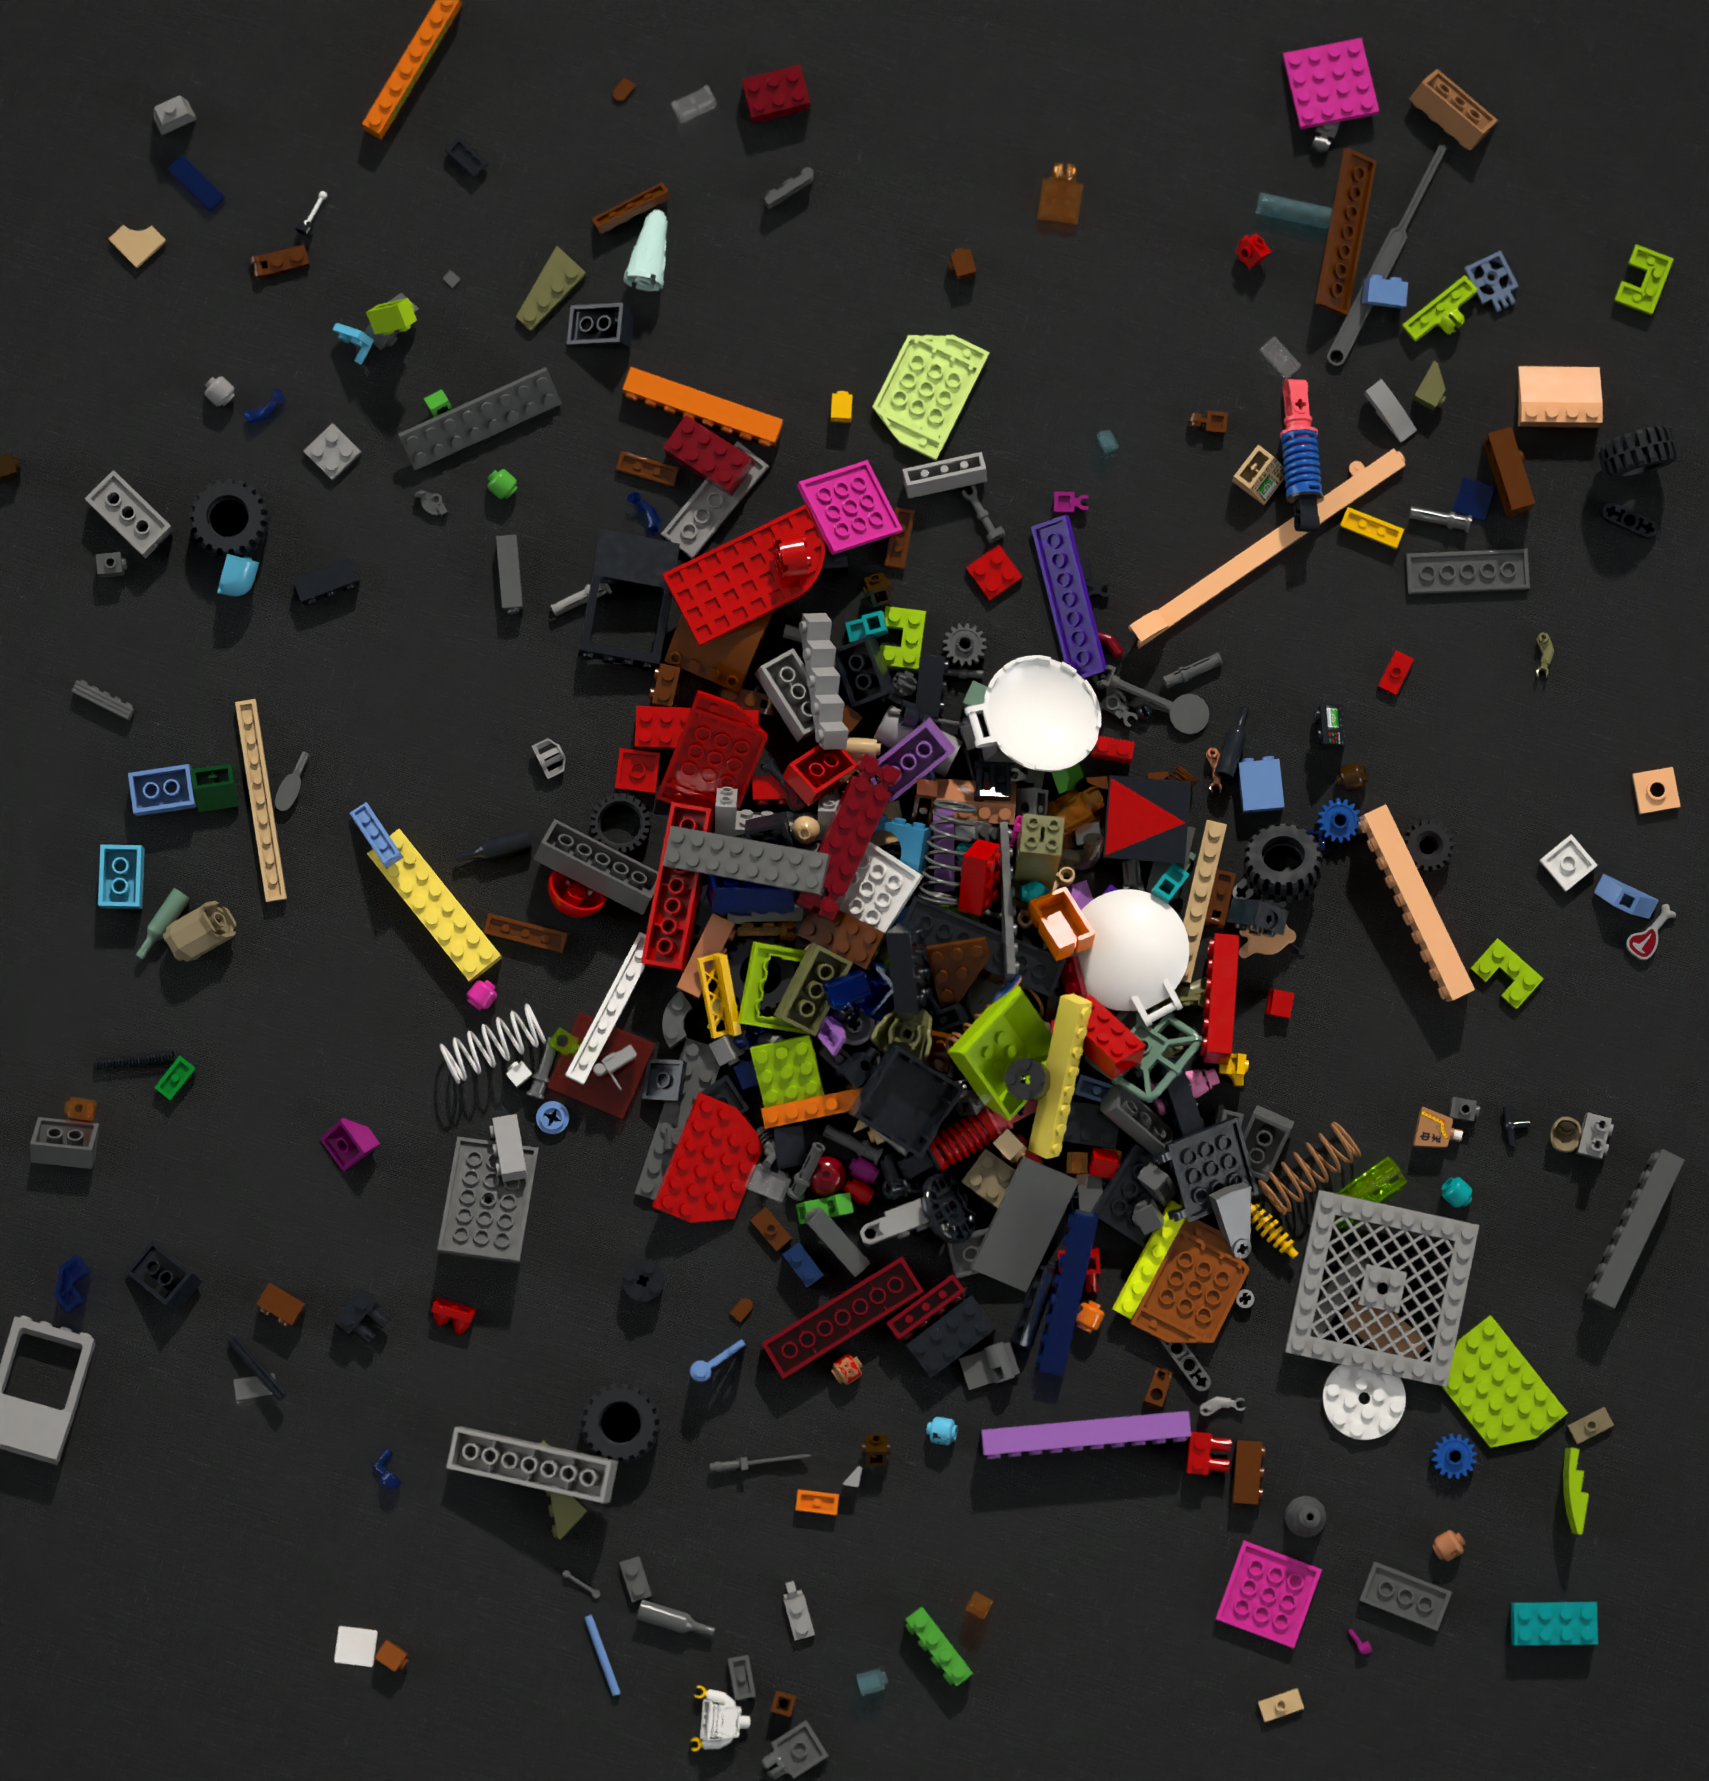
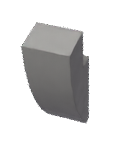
M1382 379L1365 391L1364 395L1374 406L1376 413L1400 443L1417 431L1403 407Z

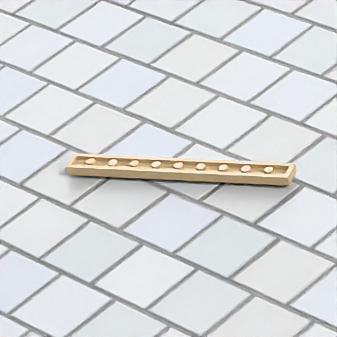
M256 699L235 702L265 899L266 902L286 900L287 896Z

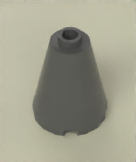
M1301 1496L1295 1498L1290 1502L1285 1511L1286 1525L1292 1533L1299 1537L1315 1536L1323 1529L1326 1523L1325 1508L1320 1501L1313 1497ZM1308 1513H1311L1310 1521L1306 1519Z

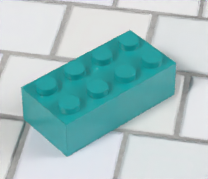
M1597 1602L1510 1603L1512 1645L1598 1644Z

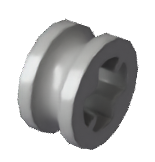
M1249 1290L1239 1291L1235 1299L1236 1304L1241 1308L1250 1307L1254 1303L1253 1293ZM1242 1293H1247L1246 1296L1249 1295L1251 1298L1247 1301V1305H1243V1302L1240 1303L1239 1298L1243 1295Z

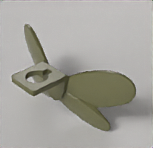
M1208 977L1201 978L1186 987L1178 984L1174 991L1182 1006L1204 1007L1205 1000L1208 998L1204 997ZM1168 998L1158 1003L1157 1006L1162 1008L1170 1004L1172 1000ZM1148 1009L1145 1010L1147 1015L1153 1013Z

